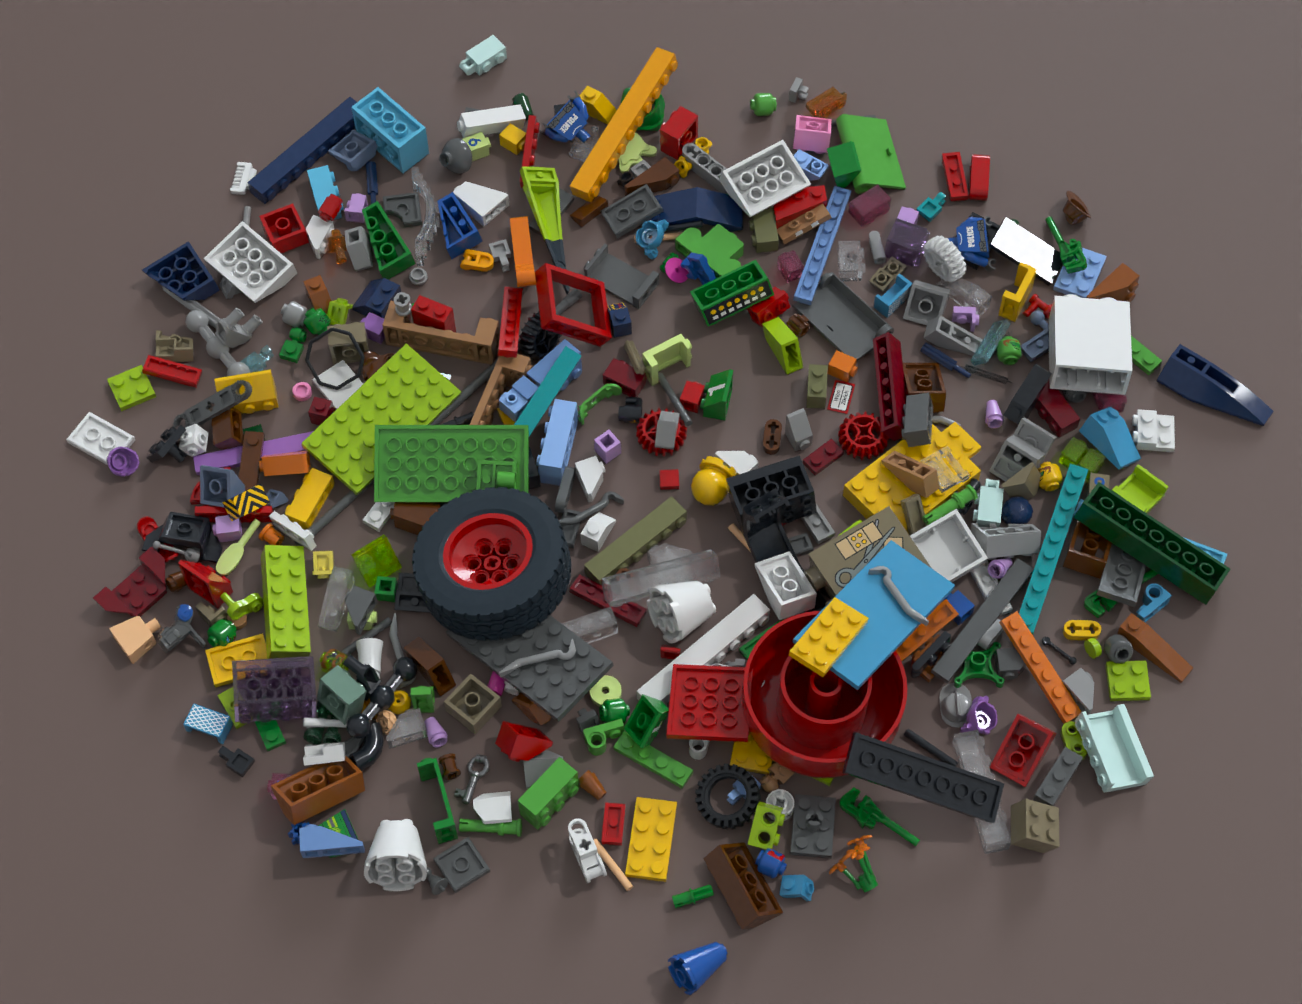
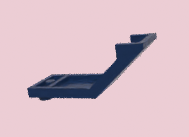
M695 187L655 196L663 208V212L650 219L651 221L658 222L665 219L669 225L702 220V223L712 226L720 224L729 232L743 230V209L728 194Z

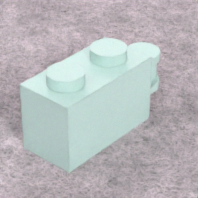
M492 35L466 52V59L460 63L459 67L468 76L474 72L480 76L507 59L506 47Z
M986 479L985 486H981L979 493H977L978 499L974 501V504H978L977 510L974 509L972 521H976L978 527H990V524H996V527H1000L1004 489L999 488V480Z

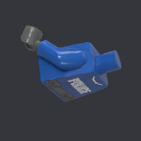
M574 91L576 95L573 98L568 95L569 101L548 124L543 123L545 129L543 131L539 130L541 134L548 136L554 141L564 143L569 140L572 142L576 137L585 143L591 135L584 130L588 125L587 120L589 116L587 108L577 91Z
M986 216L984 219L969 217L956 228L957 237L948 239L958 248L965 260L985 267L987 271L991 272L996 269L991 266V264L996 263V259H987L989 258L987 230L992 226V224L987 222L991 218L989 216Z

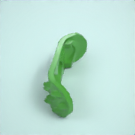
M614 383L605 384L579 406L580 411H578L580 416L578 419L581 425H584V419L588 416L587 412L605 397L610 398L612 395H620L622 388Z

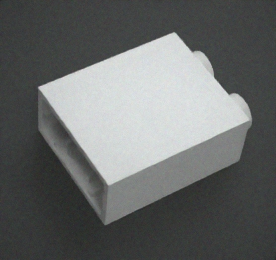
M1073 294L1054 296L1049 316V372L1052 373L1050 376V389L1126 394L1132 374L1130 302L1117 301L1110 297L1102 299L1080 298Z

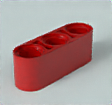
M972 154L969 199L987 201L990 156Z

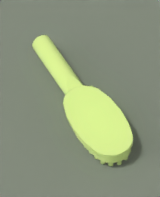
M254 519L238 543L231 544L223 552L216 565V570L221 576L229 575L239 564L244 554V546L261 524L259 520Z

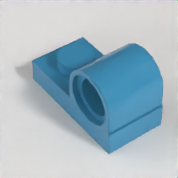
M1153 583L1148 585L1142 598L1144 605L1136 612L1138 614L1137 617L1146 623L1169 603L1172 595L1159 584ZM1149 594H1154L1157 598H1153Z

